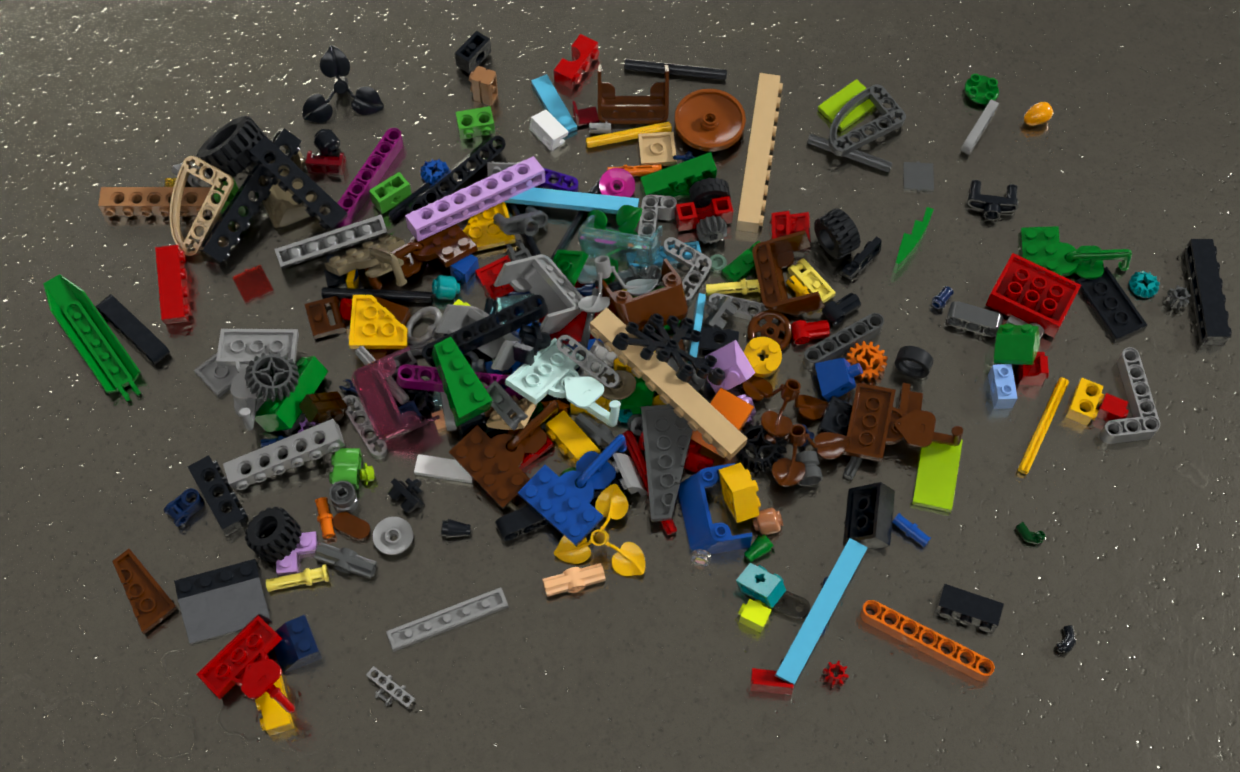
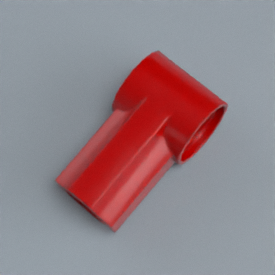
M799 320L791 324L792 336L796 345L806 344L812 339L830 336V327L827 320L810 323Z

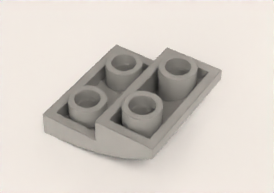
M614 453L615 461L612 464L616 473L620 472L623 477L619 480L624 490L628 489L631 494L639 492L641 497L647 495V490L632 458L626 454Z

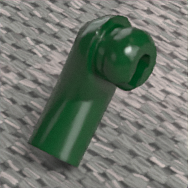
M1024 522L1015 527L1025 542L1041 544L1046 538L1045 533L1041 530L1037 532L1029 531Z

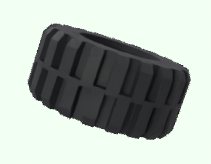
M240 116L225 124L216 133L211 135L203 143V146L200 147L196 157L235 177L252 164L249 151L266 135L251 117ZM211 168L205 170L210 177L213 176Z

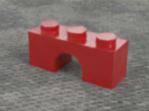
M580 34L572 45V57L577 60L568 61L562 58L554 69V81L570 89L579 84L584 72L589 70L591 62L599 56L598 42Z
M730 196L714 198L711 200V204L704 208H695L694 202L676 204L675 208L678 231L696 229V224L700 223L701 219H706V216H721L726 224L732 223L733 219Z

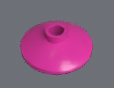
M612 168L602 175L599 189L602 195L631 198L635 191V180L627 170ZM619 185L620 189L615 190L614 186Z

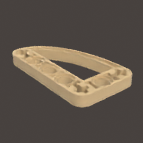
M188 156L183 161L174 184L170 203L172 237L176 245H179L181 250H184L188 256H196L201 252L198 249L211 232L234 186V179L231 175L195 156ZM190 161L201 167V169L191 168ZM208 168H211L213 171V176L210 179H207L204 174ZM191 173L211 184L212 187L184 240L180 227V206L185 184ZM226 179L228 185L223 186L221 180ZM217 188H220L221 190H224L225 192L223 193L222 191H219V190H216V189H217ZM216 193L221 197V201L218 204L212 201V197ZM206 210H210L213 214L210 220L204 218ZM199 226L204 228V234L201 237L196 234V228ZM194 243L195 251H190L188 246Z

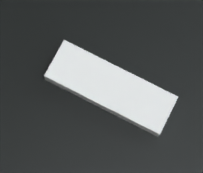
M421 454L417 456L414 469L415 475L466 483L473 482V478L456 460Z

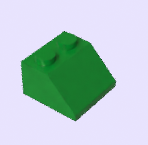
M1010 323L1000 325L996 334L994 363L1033 365L1040 347L1039 326H1032L1031 324L1013 325Z

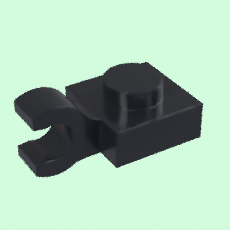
M334 254L326 256L328 262L330 258L334 257ZM324 270L328 287L338 288L347 286L344 274L338 276Z

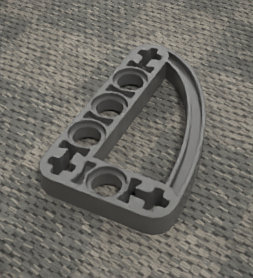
M879 84L872 85L854 96L837 113L829 131V147L836 156H844L903 126L906 114L883 86ZM870 99L883 115L837 138V129L844 118L866 100ZM888 103L891 105V108H885L882 104ZM879 123H885L888 127L881 128ZM871 130L873 135H867L864 131ZM856 137L859 139V142L854 143L850 138Z

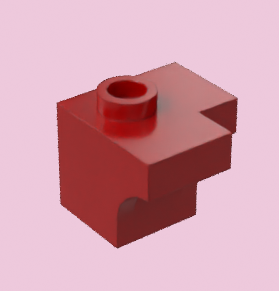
M1037 352L1033 365H1019V385L1042 386L1045 379H1048V356H1045V352Z

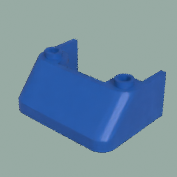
M735 463L704 468L680 483L678 499L689 549L696 556L749 548L751 545L752 532L732 536L727 524L712 523L705 488L713 487L717 481H720L719 469L734 465Z

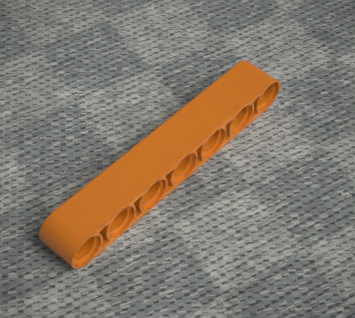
M868 600L864 603L860 612V618L870 626L977 681L985 682L994 672V663L977 652L875 600ZM866 609H872L875 615H869ZM889 618L894 622V624L889 625L885 622L884 619ZM903 628H909L912 634H906ZM922 638L930 639L931 644L924 643ZM941 647L948 648L950 653H943ZM960 657L967 658L969 663L961 662ZM979 666L985 667L988 673H982L979 670Z

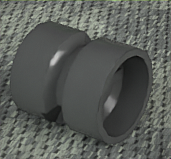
M815 451L797 453L795 461L804 463L806 468L805 476L798 485L812 486L820 483L823 480L821 468L818 467L820 464L818 453Z
M338 481L331 486L329 496L336 512H347L349 514L354 512L358 507V498L354 486L348 481Z

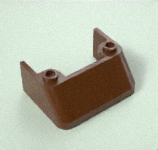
M598 65V118L602 123L607 121L611 124H658L668 119V65H664V82L654 83L650 88V96H615V87L609 82H601V65Z
M805 230L760 242L753 247L752 253L762 302L768 310L799 315L825 308L819 291L788 299L782 268L793 264L795 259L793 252L811 247Z
M667 258L663 259L661 281L664 287L633 298L625 290L612 292L606 282L602 280V297L610 298V305L607 308L626 326L629 322L636 323L639 326L638 330L642 332L644 325L647 324L649 317L655 313L660 314L664 318L663 326L667 325L666 321L671 315L682 320L688 314V305L681 278Z

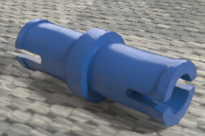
M900 513L892 521V524L906 533V537L910 536L923 548L931 539V537L917 528L918 525L916 523L912 524Z

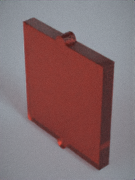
M261 265L249 270L246 269L245 272L232 277L246 304L256 299H261L262 296L274 291Z

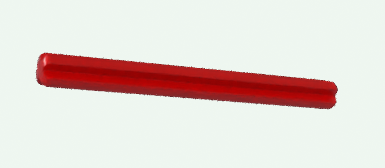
M625 431L622 435L625 436L627 450L649 495L646 461L632 431ZM673 519L660 521L667 535L677 532Z

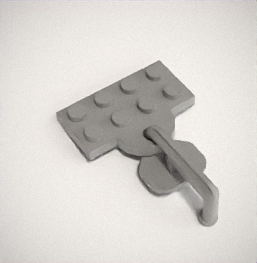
M221 329L216 362L217 365H236L238 374L232 378L230 391L232 396L237 399H247L246 408L239 410V415L246 430L251 431L254 427L257 406L256 393L251 394L245 380L246 368L249 366L250 360L254 361L255 356L261 357L262 353L269 355L271 351L273 355H276L278 352H280L281 357L287 355L288 360L293 359L295 365L299 337L298 329Z

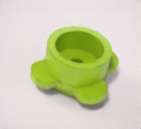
M364 463L363 468L359 470L361 481L364 480V484L367 486L368 482L374 481L373 466H367V463Z

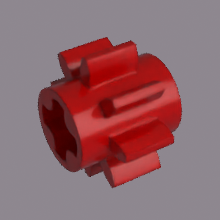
M840 661L836 664L828 662L827 666L829 669L825 668L822 671L823 674L827 675L824 682L828 681L831 684V688L836 684L842 687L844 684L843 680H847L849 675L844 674L847 666H841ZM834 671L837 672L838 677H834Z

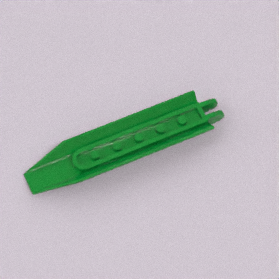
M61 274L43 283L50 311L107 393L120 391L126 402L131 400L128 393L123 389L128 385L132 387L135 394H141L134 383L141 373L84 290Z

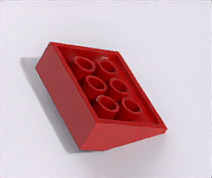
M1012 253L987 300L986 306L1009 317L1013 315L1028 324L1037 323L1044 328L1045 334L1054 338L1081 285Z

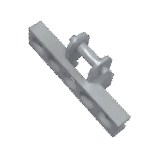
M374 666L366 674L370 680L380 687V690L375 692V698L380 697L385 701V706L391 705L394 699L408 709L411 703L415 701V698L405 691L406 687L404 685L400 687L391 680V675H384ZM373 671L376 672L378 677L373 678L371 673ZM382 677L384 681L379 683V679ZM390 683L394 684V689L391 691L386 688ZM384 691H386V692H388L391 696H390L389 698H387V697L384 696L382 693H383ZM404 696L410 699L408 703L402 701Z

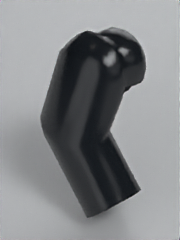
M1073 625L1063 627L1065 638L1062 642L1056 644L1059 653H1068L1076 645Z

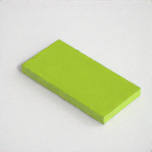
M962 439L958 446L932 442L928 447H921L912 499L913 505L951 513Z

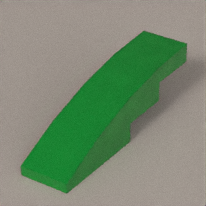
M926 208L922 221L915 220L911 235L904 233L893 273H897L918 248L926 233L934 210L933 208Z

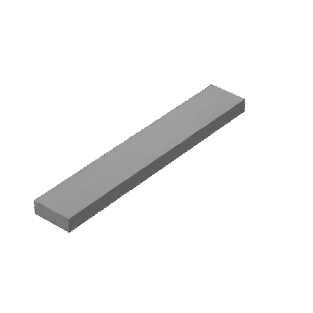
M500 587L388 630L386 634L392 650L395 652L506 609L509 606Z

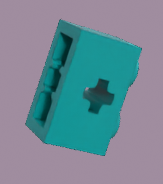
M750 563L736 579L741 592L763 602L770 608H773L786 592L784 580L778 574L769 573L761 565L756 566Z

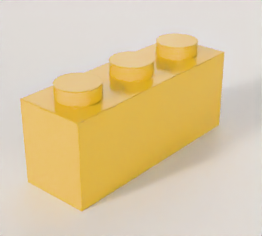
M562 411L546 423V435L551 441H555L558 444V449L563 455H568L571 464L575 468L577 461L586 452L595 451L599 455L601 454L598 447L565 411Z
M281 674L274 685L280 688L281 692L287 697ZM267 691L261 697L255 699L257 710H261L263 718L259 719L262 731L266 730L268 735L272 736L294 729L291 713L286 712L274 699H271Z

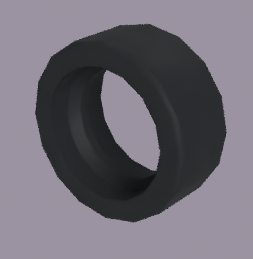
M904 346L900 348L894 364L898 371L906 376L925 378L930 373L934 361L933 357L924 349L916 346Z

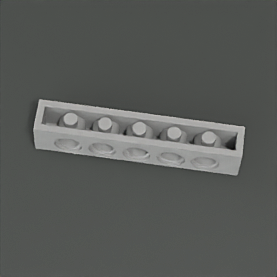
M378 215L274 250L280 267L283 269L378 238L383 234H387V229L382 215Z
M331 419L223 463L229 485L236 491L244 490L251 484L263 482L273 475L283 474L285 470L300 467L307 461L321 458L324 454L337 452L341 447L345 446L339 425L334 419ZM325 439L323 443L318 444L320 440ZM306 446V449L300 452L301 448ZM285 454H288L285 459H282ZM270 461L269 464L264 467V464ZM248 469H251L248 474H245Z

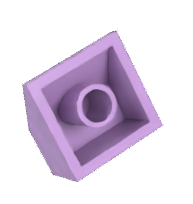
M736 340L708 354L717 359V363L712 369L720 368L725 372V379L721 385H714L708 380L716 394L720 388L727 391L745 382L755 374L754 369Z

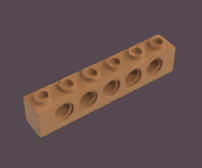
M101 187L98 206L102 214L109 217L115 215L127 217L170 216V203L174 187ZM185 187L181 200L180 216H197L211 187ZM210 210L204 212V216L213 215Z

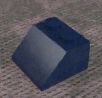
M305 614L285 622L275 631L282 638L273 649L283 675L322 659Z

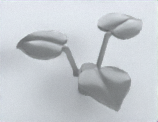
M605 255L599 256L594 260L595 266L584 265L577 279L581 284L594 283L596 280H599L598 296L591 295L582 298L578 303V308L581 311L595 313L604 310L610 305V298L602 297V279L610 277L612 272L622 288L633 296H640L651 292L658 284L659 279H635L628 281L625 285L616 272L615 266H611L609 257Z

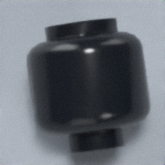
M321 129L314 136V145L322 155L332 156L339 151L340 140L332 130Z

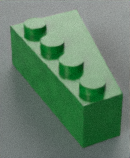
M710 152L640 177V189L643 198L646 195H663L674 198L690 195L689 189L697 181L716 178L717 168L712 153Z
M452 337L435 344L432 356L439 377H441L443 389L447 395L449 407L457 427L489 410L493 400Z
M315 356L302 357L297 361L299 379L294 393L290 392L289 397L283 396L282 401L275 398V401L272 402L271 398H268L256 411L255 421L266 432L291 429L302 413L299 408L300 403L306 395L314 394L328 370Z

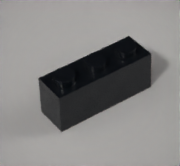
M944 584L935 612L939 613L943 618H954L964 625L972 624L979 627L982 631L994 632L999 625L1004 603Z

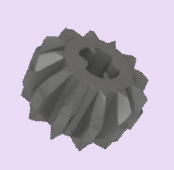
M706 216V219H701L700 223L696 224L697 237L703 244L708 242L709 244L717 243L719 240H724V237L727 236V224L721 216Z

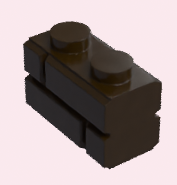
M334 391L308 394L300 403L299 408L305 414L309 423H323L331 419L335 421L342 419L348 406L342 400L339 392Z

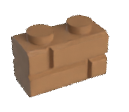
M478 66L469 76V81L472 84L470 92L473 93L474 101L483 102V104L491 106L498 96L496 72Z

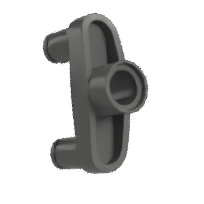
M528 206L525 209L527 213L511 218H505L502 214L497 213L493 217V223L499 226L500 230L507 235L525 233L528 236H533L538 232L539 228L545 226L548 216L543 211L534 208V206Z

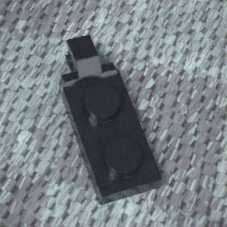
M876 236L872 241H868L864 250L854 256L851 264L844 266L842 275L851 280L857 273L859 274L881 251V239Z

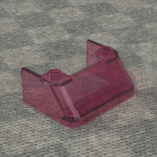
M409 346L356 369L352 374V381L375 434L382 441L394 439L440 419L439 415L421 422L419 416L413 411L401 414L385 379L396 370L393 358L409 351Z

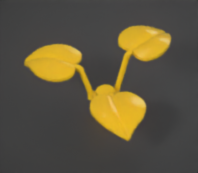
M612 484L601 492L595 503V509L604 517H607L600 530L593 531L591 539L587 542L585 537L577 547L563 536L554 551V555L564 562L580 564L587 561L591 556V550L588 545L592 543L596 546L606 545L617 551L612 557V566L617 573L623 576L643 575L646 562L644 554L638 545L633 542H625L619 549L608 542L609 535L605 531V527L609 523L610 518L614 520L621 519L628 511L626 496L617 484Z

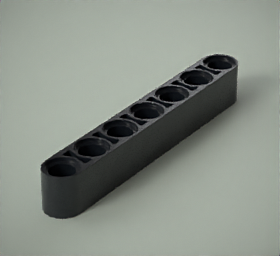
M494 136L486 139L411 200L405 207L406 215L413 211L414 205L420 209L448 196L486 165L487 162L504 150L506 146L504 138ZM493 141L497 143L496 149L493 147ZM480 151L484 153V159L480 158ZM467 162L471 164V170L467 169ZM454 172L458 175L457 181L453 178ZM441 183L445 186L444 192L440 190ZM427 194L432 197L430 203L426 199Z
M532 295L425 345L422 349V355L431 367H436L433 357H430L435 344L452 337L462 354L468 353L521 328L522 324L528 325L533 321L543 318L548 313L547 304L541 295Z
M618 472L610 485L617 484L621 491L625 492L626 490H624L619 480L623 477ZM604 489L594 490V497L590 503L592 506L595 505L598 496ZM530 505L504 515L495 521L503 541L512 540L550 524Z

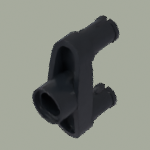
M972 180L967 204L972 208L984 211L985 218L996 220L1000 217L1001 213L1014 212L1018 209V186L1014 184L1008 185L1006 197L981 194V181Z

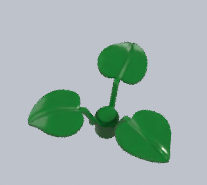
M631 205L621 206L616 215L619 231L605 228L608 220L602 211L592 210L587 215L586 231L592 240H600L603 236V231L617 235L616 239L621 246L608 251L605 255L609 257L610 264L615 266L617 273L618 261L611 254L627 248V245L637 244L638 233L635 229L640 220L642 208ZM612 272L610 277L602 280L608 285L614 282L616 277Z

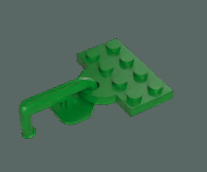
M1059 226L1021 228L1022 257L1063 277L1076 273L1081 278L1097 279L1104 273L1103 260H1122L1118 264L1119 269L1122 271L1129 269L1132 251L1129 249L1101 250L1098 246H1080L1076 250L1074 246L1060 242Z

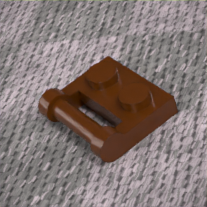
M333 296L304 304L314 339L346 332L347 327L342 320L338 306V297ZM325 307H331L336 325L330 326Z

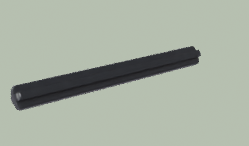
M626 59L624 63V69L664 73V65H668L669 74L721 80H726L727 78L726 69Z
M323 287L321 290L322 298L336 296L338 299H353V295H373L388 301L431 303L433 300L432 292L334 287Z

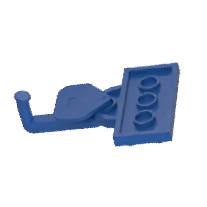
M619 434L600 455L595 451L586 452L577 461L576 471L565 472L560 477L547 465H544L518 492V495L577 547L604 518L590 503L594 497V490L607 488L615 479L616 471L608 462V459L616 451L621 453L626 451L625 436Z

